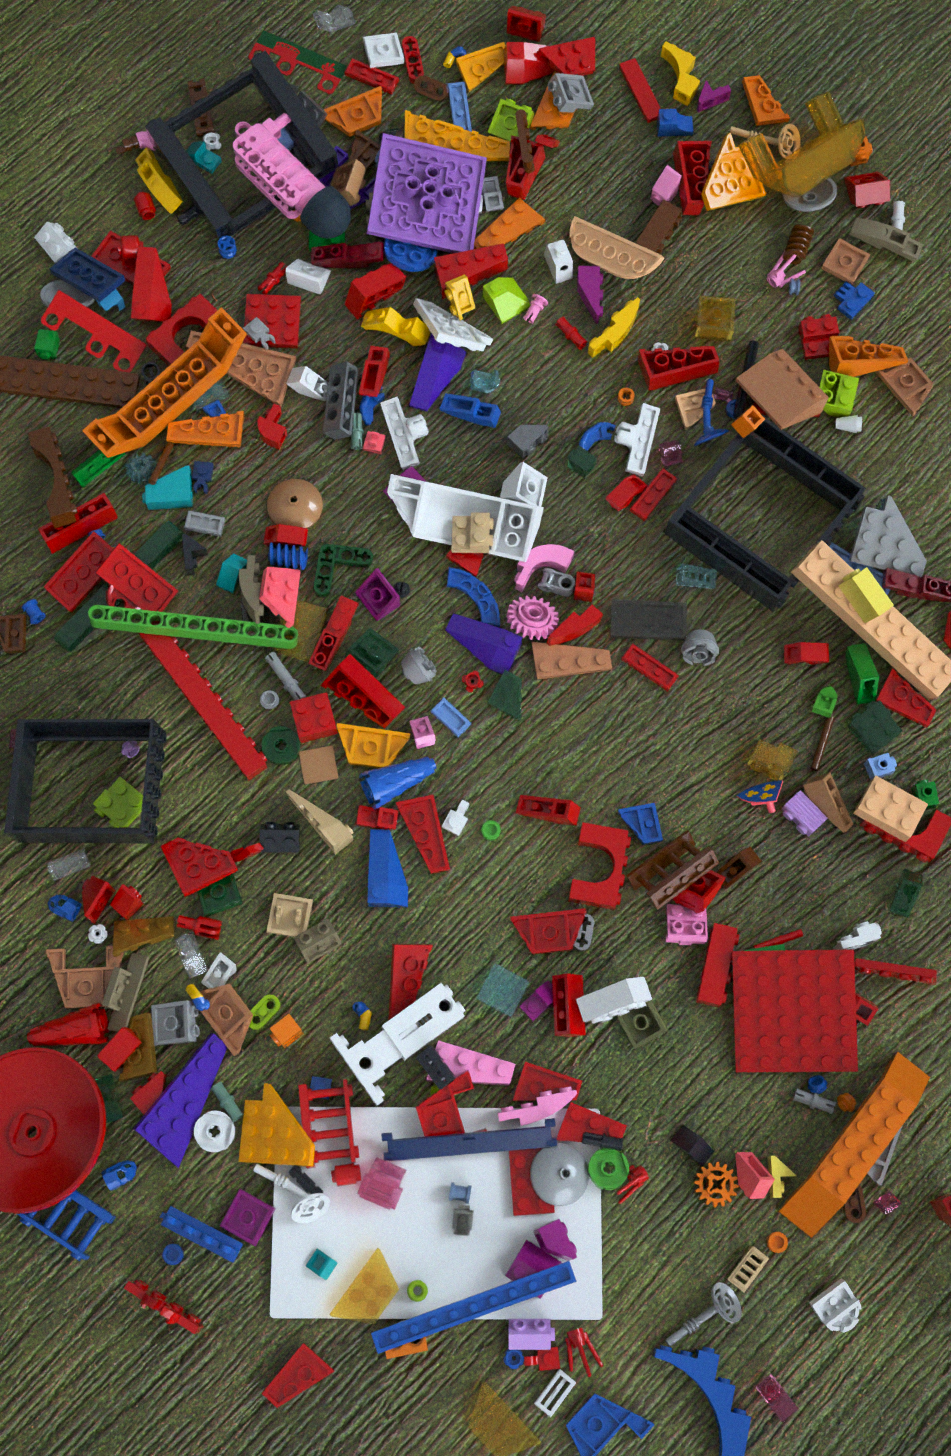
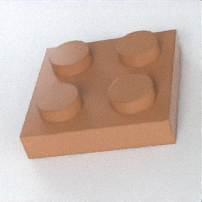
M839 238L821 269L853 286L868 261L870 254Z

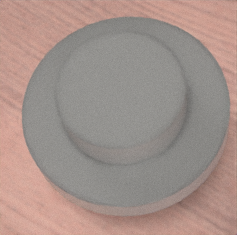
M268 690L260 696V703L265 709H274L279 703V697L276 692Z

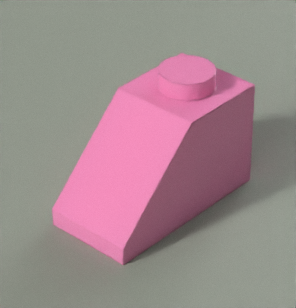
M667 165L652 188L650 199L656 205H660L663 200L670 203L678 193L681 175Z

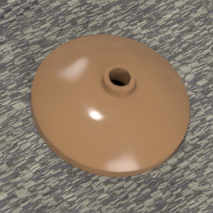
M289 479L279 483L270 492L267 500L268 514L275 525L283 524L309 529L318 521L323 509L322 497L317 488L301 479ZM293 498L297 499L296 502H291Z

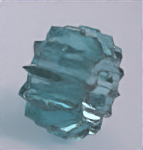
M144 452L141 456L135 453V458L129 457L130 463L126 464L127 476L130 477L132 482L137 481L141 485L142 481H145L148 484V479L151 477L157 463L151 455L146 457Z

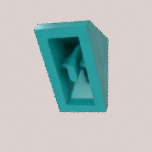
M234 553L222 563L216 586L233 594L239 584V569H247V559Z

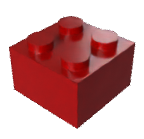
M327 692L290 702L300 743L338 734Z

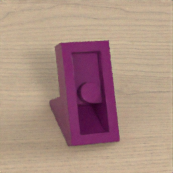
M706 80L698 100L697 112L699 113L729 101L731 94L729 85L717 87L712 91Z
M549 980L538 987L519 1006L532 1022L553 1003V986Z

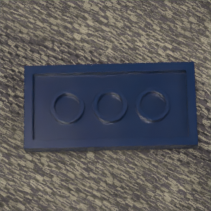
M76 247L50 268L52 275L98 302H101L126 281L123 274Z

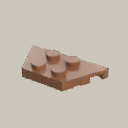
M908 358V363L875 371L912 417L915 416L933 387V382L912 358Z
M230 984L199 991L204 999L210 1002L209 1009L203 1010L201 1013L233 1056L238 1055L253 1018L252 1012Z

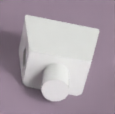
M560 240L548 244L544 257L555 283L572 279L573 261L565 241Z

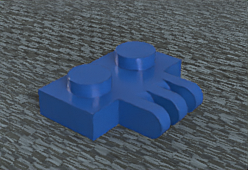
M845 282L843 287L841 286L834 293V297L842 302L837 310L852 320L875 293L862 282L856 288L850 283Z

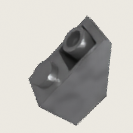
M520 425L507 437V445L523 459L526 455H531L539 443L542 444L547 440L549 427L547 425Z

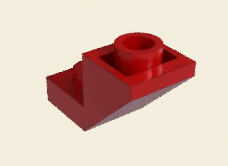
M633 474L626 477L605 500L614 509L622 510L628 507L635 495L645 491L648 485Z
M283 524L268 526L265 529L263 544L269 547L271 542L273 546L278 543L287 544L290 549L293 545H295V548L305 547L308 529Z
M810 642L784 645V663L788 665L802 662L811 665L828 663L829 644Z

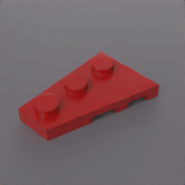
M525 1062L513 1101L536 1100V1097L540 1096L539 1092L551 1090L552 1094L560 1093L559 1089L565 1087L577 1090V1095L572 1099L577 1100L582 1080Z

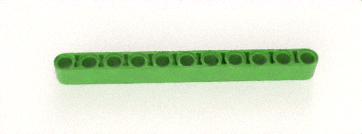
M94 605L88 611L91 625L100 629L292 649L298 642V631L294 627L287 628L285 625L256 624L249 621ZM97 614L102 615L99 619L93 618ZM116 616L121 617L119 621L112 620ZM137 618L141 620L138 623L131 622L133 619ZM153 621L160 622L158 625L151 624V622ZM172 623L179 624L177 627H171L170 625ZM191 625L198 626L197 629H190L189 627ZM210 627L217 628V630L213 632L209 631L208 629ZM230 629H235L237 632L231 634L227 631ZM249 631H254L256 634L250 636L246 633ZM272 633L275 636L272 638H268L266 634ZM291 635L294 638L292 640H287L285 636Z

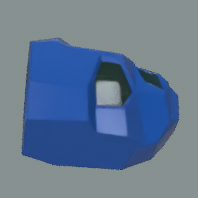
M55 895L47 903L50 911L71 922L76 919L82 906L80 902L64 895Z
M126 1160L102 1171V1177L109 1190L113 1191L132 1181L136 1175L137 1166L133 1161Z

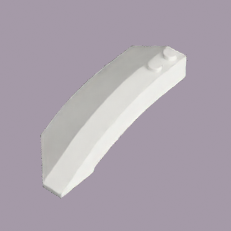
M393 474L390 476L387 491L389 497L397 506L401 517L410 528L413 537L452 545L453 516H471V512L490 513V518H494V527L490 529V535H493V546H489V554L526 562L540 526L544 508Z

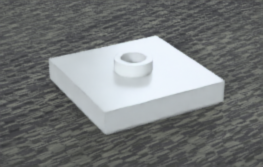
M397 33L363 37V44L370 68L404 64V56Z

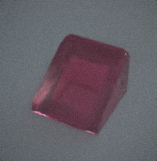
M716 386L713 396L714 399L729 402L734 391Z

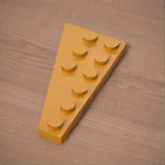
M405 110L406 139L487 157L486 161H509L510 141L493 136L487 137L479 134L477 131H467L463 127L440 120L427 119L426 116H417Z

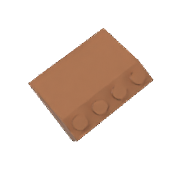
M783 349L768 354L735 380L781 430L822 413L829 398Z

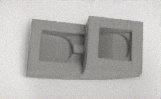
M498 177L484 178L482 195L486 212L503 210L504 205Z

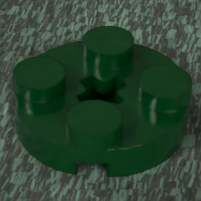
M277 726L270 729L266 736L263 737L262 751L269 762L276 765H286L297 759L301 749L300 739L290 728ZM279 741L287 744L283 750L276 748V745H279Z

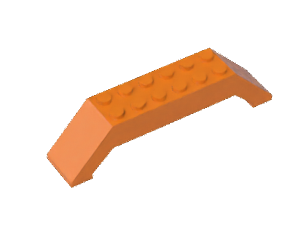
M221 307L208 319V323L196 343L116 414L93 420L82 430L83 433L107 458L146 446L168 426V423L173 422L227 373L247 333Z
M896 1052L867 1098L809 1176L789 1196L778 1212L812 1238L847 1202L918 1105L930 1077L899 1052Z

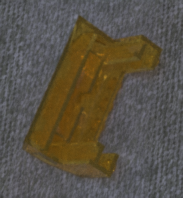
M830 91L819 94L805 103L820 136L777 163L762 133L755 137L751 136L738 145L753 178L774 191L795 198L805 194L854 162L865 138L864 117L844 123Z

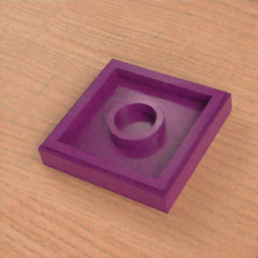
M239 1189L220 1227L256 1246L276 1208Z

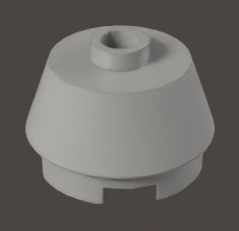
M694 630L687 635L681 647L683 659L688 664L693 665L694 662L703 663V666H708L715 662V658L719 654V647L711 632Z
M420 646L414 650L410 649L401 661L403 674L415 685L432 681L437 672L433 662L429 661L424 655L425 651Z

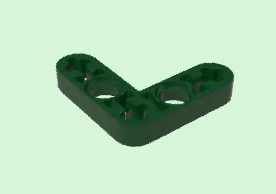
M324 544L319 550L314 581L315 594L321 598L327 597L330 594L335 564L369 567L374 561L373 553L366 548ZM327 550H331L332 553L329 555V562L326 561L325 553ZM343 552H350L352 557L344 560L341 557ZM355 553H357V556H358V557H357V561H354V560H355ZM368 555V558L370 559H367L366 562H364L360 557ZM324 566L329 567L331 570L327 575L320 573V569ZM322 580H325V588L327 589L320 592L318 587H321Z

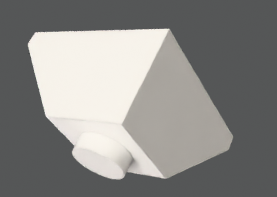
M521 462L503 482L500 498L541 507L547 477Z

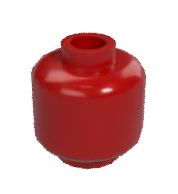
M137 235L121 236L120 240H117L118 254L125 260L137 259L138 247H144L143 241H139Z

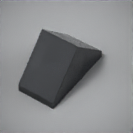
M684 1125L680 1127L670 1140L700 1167L714 1153V1150L701 1136Z

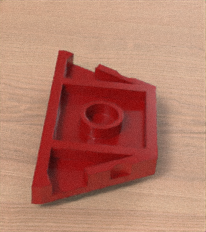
M595 37L542 47L537 51L538 55H543L550 61L548 65L560 74L585 76L593 74L595 71Z
M586 909L512 916L510 920L533 955L572 951L586 915Z

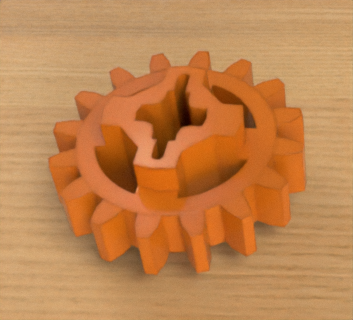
M715 1162L714 1167L711 1163H707L708 1169L702 1166L700 1168L702 1174H695L699 1180L693 1182V1184L698 1185V1188L694 1190L695 1193H701L698 1199L702 1200L705 1198V1205H709L712 1202L713 1207H717L718 1202L721 1207L725 1206V1200L731 1203L730 1196L737 1195L733 1189L739 1188V1185L734 1184V1181L738 1178L731 1176L734 1170L727 1171V1165L724 1164L720 1167L719 1162ZM710 1171H720L723 1174L715 1176ZM704 1177H705V1180L707 1181V1184H706V1188H705V1189H703V1179H704ZM712 1180H721L718 1185L720 1189L715 1188L710 1190L714 1184ZM727 1180L729 1181V1190H728V1192H727V1190H726V1188H725V1186H726V1181H727ZM712 1193H716L719 1196H721V1198H711L710 1195Z

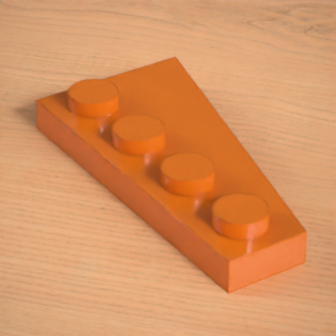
M518 198L475 239L473 249L506 244L510 241L513 242L518 236L529 233L538 225H543L545 219L521 198Z
M238 411L236 414L230 415L228 413L220 414L221 416L211 418L207 416L199 420L189 419L168 423L166 440L167 442L179 444L241 447L244 411Z

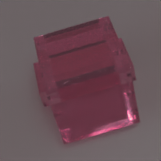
M377 1157L369 1173H365L357 1194L360 1195L359 1197L390 1210L392 1208L395 1210L403 1188H400L407 1170Z

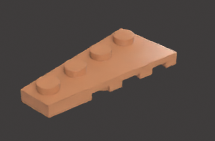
M538 642L531 643L537 680L612 670L609 650L557 644L549 646L547 643Z

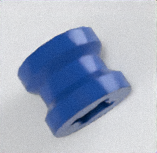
M222 236L217 243L220 255L226 259L234 257L237 252L235 240L231 236Z

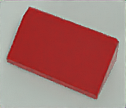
M122 1027L99 1052L97 1057L112 1071L116 1072L142 1042L132 1029Z

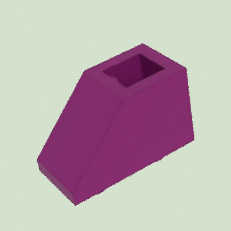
M560 1219L533 1231L542 1251L567 1261L577 1258L576 1246L569 1240L567 1227Z

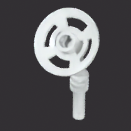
M256 1164L254 1172L273 1181L274 1185L278 1184V1187L282 1186V1189H288L300 1198L291 1210V1217L295 1222H312L323 1216L329 1209L330 1199L326 1194L314 1193L308 1195L292 1183L289 1177L285 1178V1175L281 1176V1173L276 1174ZM324 1200L323 1205L320 1208H317L319 1205V1201Z

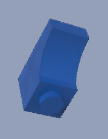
M659 109L657 117L658 137L692 136V116L681 115L676 109Z

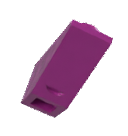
M578 266L577 292L594 322L598 324L599 317H603V306H600V301H603V290H600V284H603V273H600V266Z

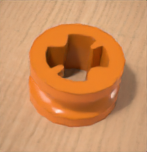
M622 388L618 393V402L623 406L631 405L634 401V391L630 388ZM623 394H626V396L629 394V399H623Z

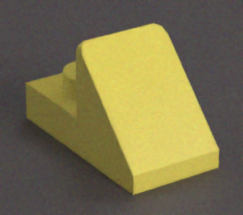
M769 1156L768 1172L775 1179L770 1187V1198H782L784 1182L781 1181L780 1177H795L796 1175L776 1156Z

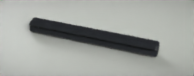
M749 341L742 373L755 364L759 345L758 341ZM740 385L733 413L735 419L744 413L748 394Z

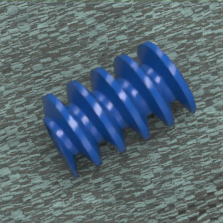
M272 542L270 543L268 562L270 561L271 566H275L277 562L278 567H282L285 562L286 568H289L292 564L293 569H297L299 565L301 570L305 569L308 560V548L304 552L303 547L300 546L299 550L296 551L295 545L289 550L287 544L281 549L280 543L277 544L276 548L273 547Z

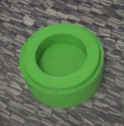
M489 820L482 825L481 834L486 840L493 841L500 836L501 828L496 821Z

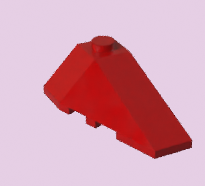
M506 42L503 50L505 84H525L528 81L543 78V76L556 71L548 65L550 61L543 55L539 56L537 53L539 48L547 46L527 42Z
M138 247L131 318L136 321L163 322L171 318L172 303L162 272L157 248Z

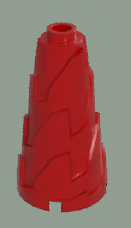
M101 1003L92 1004L31 1028L30 1032L27 1033V1040L34 1047L107 1043L109 1037H104V1034L109 1033L105 1009L99 1010V1007L102 1006Z

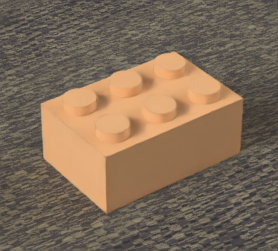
M875 776L870 781L853 814L906 842L911 838L928 804L884 779Z

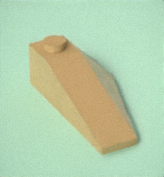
M290 789L286 791L289 799L335 855L353 841L352 834L354 832L348 824L343 825L341 821Z

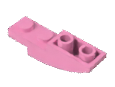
M565 1087L560 1088V1093L552 1094L551 1090L539 1092L540 1096L536 1097V1106H533V1102L521 1104L520 1109L514 1110L513 1106L501 1108V1112L498 1113L499 1121L519 1118L520 1125L522 1126L542 1120L568 1104L577 1095V1090Z

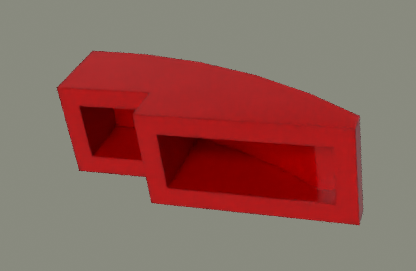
M370 346L368 359L365 360L359 395L378 396L389 362L390 352L388 348Z
M591 605L581 616L573 612L549 635L547 644L549 646L561 644L582 636L601 621L603 613L594 605Z

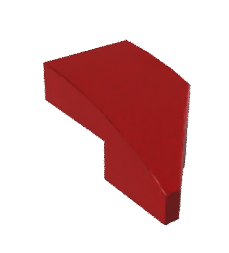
M257 843L245 849L241 847L232 850L230 854L236 863L257 855L264 848L260 843Z

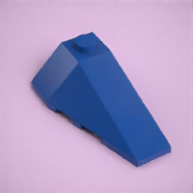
M370 829L368 907H408V886L390 830Z

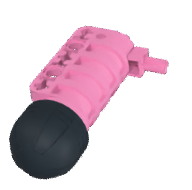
M283 113L274 121L269 117L262 124L258 123L253 126L247 122H239L235 126L237 139L233 142L236 167L287 218L295 219L301 215V222L313 234L321 238L330 239L341 235L349 226L351 219L347 200L333 186L325 187L277 140L281 137V129L291 122L288 115ZM241 128L248 129L243 134L238 132ZM251 171H253L257 175V177L252 176L250 174ZM277 195L282 201H277L275 196ZM289 207L292 209L295 207V211H289Z

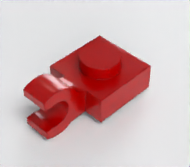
M551 1347V1350H537V1355L524 1356L523 1365L538 1364L539 1371L560 1369L558 1347Z

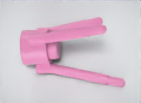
M782 254L773 269L767 274V281L772 287L777 288L779 286L782 288L786 283L790 282L791 278L796 279L806 273L803 270L784 280L786 275L783 271L795 259V254L778 269L784 260Z

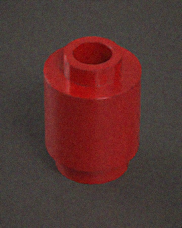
M139 192L134 197L138 214L143 220H150L156 215L153 200L149 193Z
M359 1164L337 1165L335 1170L331 1171L332 1182L337 1183V1187L357 1184V1181H362Z

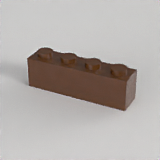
M663 200L639 236L636 244L661 254L665 247V241L671 239L674 233L672 230L674 227H678L682 221V209Z

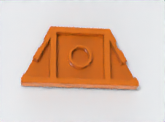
M547 86L530 125V130H536L537 127H546V129H554L556 127L568 128L575 111L573 113L559 112L558 107L553 104L554 96L552 91H549Z
M379 86L324 109L328 114L324 120L349 137L355 135L357 130L362 132L381 124L382 87Z

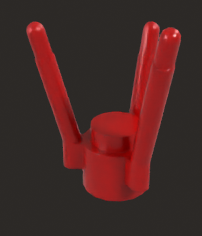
M634 1165L629 1167V1175L627 1176L629 1183L616 1193L620 1195L631 1186L633 1187L618 1201L619 1204H622L649 1179L646 1170L641 1165L636 1168Z
M583 1328L567 1332L568 1338L565 1341L567 1344L569 1371H573V1345V1348L578 1347L588 1377H591L589 1365L582 1347L585 1345V1342L601 1368L603 1363L590 1342L587 1332H584Z

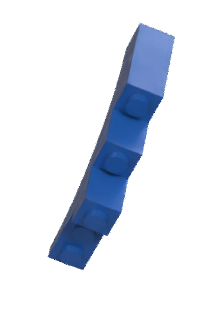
M660 1345L659 1349L654 1348L653 1357L667 1361L683 1370L705 1394L714 1412L718 1426L719 1456H744L751 1416L746 1415V1410L734 1408L731 1411L735 1385L730 1384L731 1380L718 1377V1381L715 1380L720 1355L714 1353L715 1349L704 1346L702 1350L696 1349L695 1357H692V1352L680 1350V1354L672 1352L671 1347Z

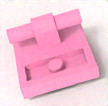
M667 904V934L665 942L688 946L692 944H705L708 939L706 909L696 914L695 911L682 905Z

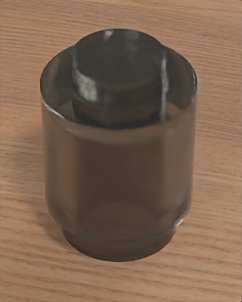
M458 1204V1208H453V1234L470 1235L474 1210L470 1209V1205Z

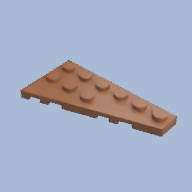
M191 330L186 344L187 350L199 340L202 333ZM242 343L226 374L282 407L288 388L286 383L292 368L295 366L296 356Z

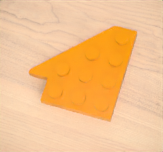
M731 133L724 137L701 193L707 211L762 198L766 195L750 145L735 147Z
M264 1083L262 1101L245 1100L238 1162L313 1167L314 1143L273 1086Z

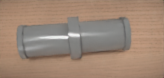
M798 1088L793 1097V1101L809 1105L811 1109L817 1108L830 1114L833 1113L836 1104L835 1101L819 1097L817 1093L811 1094Z

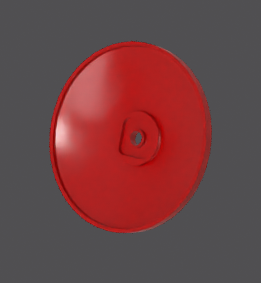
M34 1047L14 1050L0 1056L1 1212L12 1214L32 1213L59 1203L84 1182L100 1155L106 1132V1111L101 1091L92 1075L84 1066L64 1053L52 1049ZM36 1127V1135L30 1138V1129Z

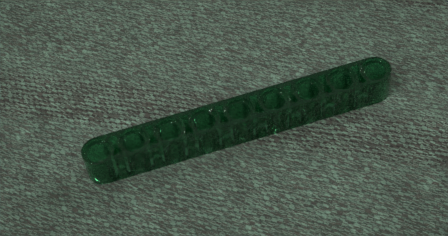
M167 521L134 555L153 569L180 542L184 532L171 521ZM107 582L56 633L54 640L67 652L73 651L95 629L90 623L88 611L94 605L108 606L106 591L109 584ZM117 599L115 601L114 607H116L122 600ZM97 614L93 618L99 619L102 615Z

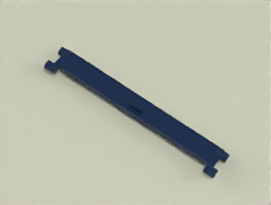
M555 1118L545 1119V1126L402 1139H393L392 1132L381 1133L382 1141H387L388 1152H384V1161L557 1146V1138H552L551 1127H556Z

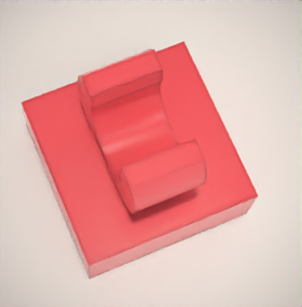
M368 431L363 450L381 454L386 436Z

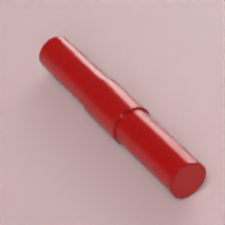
M799 929L753 945V949L784 944L803 937V932Z

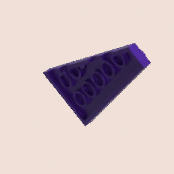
M210 1033L133 1128L177 1168L181 1164L195 1124L200 1117L227 1050L224 1042L214 1033Z

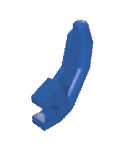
M384 393L378 394L377 397H362L359 409L365 425H371V422H373V408L385 399Z
M600 422L584 432L579 441V452H587L595 441L611 440L612 434L608 433L607 430L615 431L616 425Z

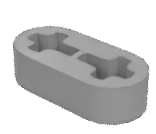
M586 914L584 918L587 919L590 925H587L586 931H582V924L576 939L580 940L581 934L585 935L584 941L587 944L579 947V943L575 941L573 946L579 952L586 951L591 944L594 919L589 914Z

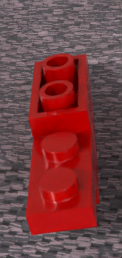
M342 595L340 596L308 664L324 671L328 669L350 628L351 620L359 603Z

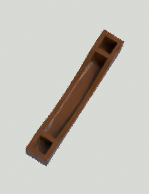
M49 426L28 432L31 447L36 458L46 463L54 472V486L46 502L54 528L77 522L75 514L78 511L75 503L71 502L74 499L72 490L67 488L70 482L67 474L64 475L63 473L66 471L64 461H60V458L63 456L60 447H56V444L59 443L56 433H52Z

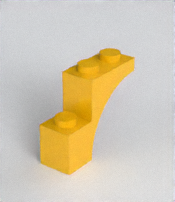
M666 41L662 46L661 57L673 67L677 76V85L674 90L673 99L688 106L698 92L700 80L695 76L689 75L694 68L696 57Z
M391 307L367 311L361 325L365 330H377L395 335L412 346L425 345L430 335L429 328L418 317L405 319Z

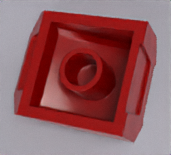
M710 870L675 896L673 900L676 904L695 911L696 914L703 912L718 893L726 877Z

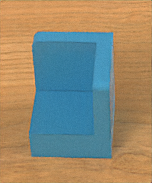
M116 289L101 302L96 300L98 306L102 307L104 311L115 305L119 311L125 308L124 300Z

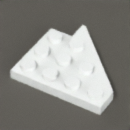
M415 298L413 305L436 341L451 343L456 347H467L472 351H484L486 345H491L493 338L463 320H459L456 316H453L434 303Z

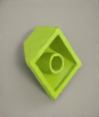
M498 277L483 286V298L502 324L530 307V301L513 278Z

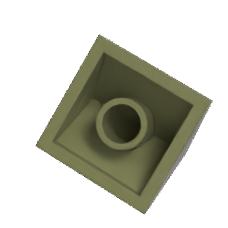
M652 1000L645 1002V1007L631 1009L629 1013L621 1016L616 1015L634 1049L668 1031Z

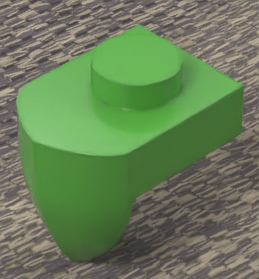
M832 686L820 690L812 712L828 718L831 717L837 702V693Z

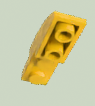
M145 148L135 159L139 166L137 171L156 199L172 214L183 200L171 178L162 171L151 149Z
M638 297L633 301H628L620 312L616 311L611 316L610 326L602 332L601 336L595 337L589 342L588 354L592 358L605 348L612 352L624 340L637 316L640 303Z

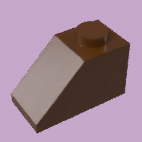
M751 847L744 849L717 871V873L726 877L722 885L725 889L729 888L762 861Z

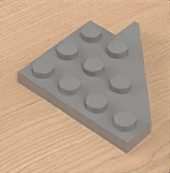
M886 495L882 510L864 506L849 561L883 570L890 568L922 577L927 561L892 497Z

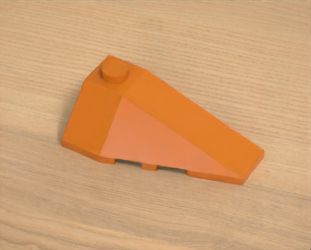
M830 336L829 367L831 372L856 377L908 363L903 347L884 343L880 345L870 344L869 340L864 339L863 342L856 341L850 336Z

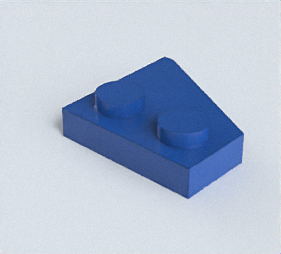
M655 803L618 809L620 817L643 845L663 841Z

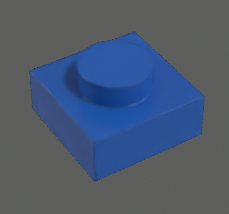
M312 1076L310 1089H329L332 1085V1079ZM323 1097L318 1099L329 1100V1097Z

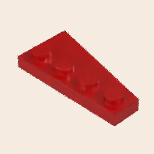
M434 795L395 802L430 874L449 871L450 867Z
M858 958L855 960V970H859L861 974L870 975L875 973L881 977H896L901 980L936 985L937 970Z

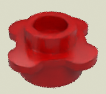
M472 671L462 676V682L465 683L468 692H473L474 689L482 688L484 682L480 680L478 671Z

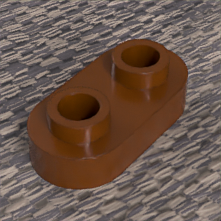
M419 76L414 82L415 90L422 95L435 100H444L448 96L449 89L441 81L428 76ZM424 81L427 83L426 88L422 87ZM439 88L443 90L441 95L438 93Z
M860 1185L855 1189L854 1195L850 1196L843 1205L845 1218L851 1223H860L866 1217L863 1190ZM853 1209H856L858 1212L856 1217H853L851 1214Z

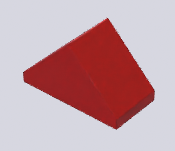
M577 572L573 600L592 602L595 574Z

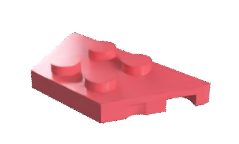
M267 567L263 570L259 599L270 608L275 616L279 614L287 622L285 624L287 628H291L294 625L301 571L299 569Z

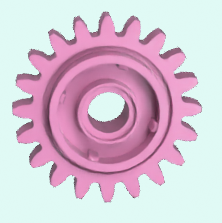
M526 596L525 600L519 597L518 601L513 600L512 605H509L506 617L508 618L507 623L511 624L510 629L516 628V634L522 632L523 638L528 635L530 640H532L533 636L540 640L541 636L546 639L557 628L559 618H557L558 612H554L555 607H549L550 602L543 603V598L538 601L535 596L532 599Z

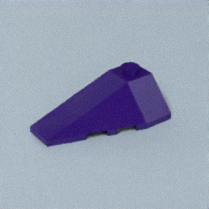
M431 334L409 407L427 412L440 396L442 390L449 385L454 375L461 370L466 351L451 343H440Z
M454 613L445 629L456 641L465 646L473 656L482 661L489 670L507 677L522 645L523 637Z

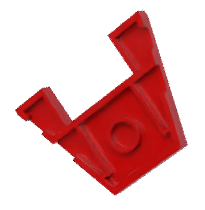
M469 1070L461 1073L444 1088L439 1089L416 1106L424 1136L465 1133L454 1095L474 1089ZM484 1128V1129H481V1130H478V1131H474V1132H483V1131H487V1129Z

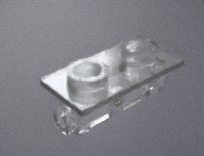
M84 848L47 863L48 871L54 881L91 866Z

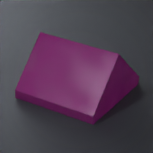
M378 568L370 574L355 592L376 621L381 620L401 606L400 596Z

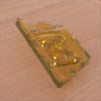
M379 1248L375 1250L329 1314L331 1317L375 1324L396 1295L399 1287Z
M484 1381L481 1385L468 1428L494 1456H508L540 1445L542 1442Z

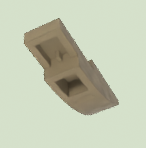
M855 218L849 233L878 249L887 248L913 262L918 259L923 246L922 243L909 238L910 233L868 219Z
M248 555L247 569H239L241 598L251 619L256 624H260V616H264V605L261 604L262 601L259 599L261 583H259V579L256 577V574H260V564L256 563L255 555Z

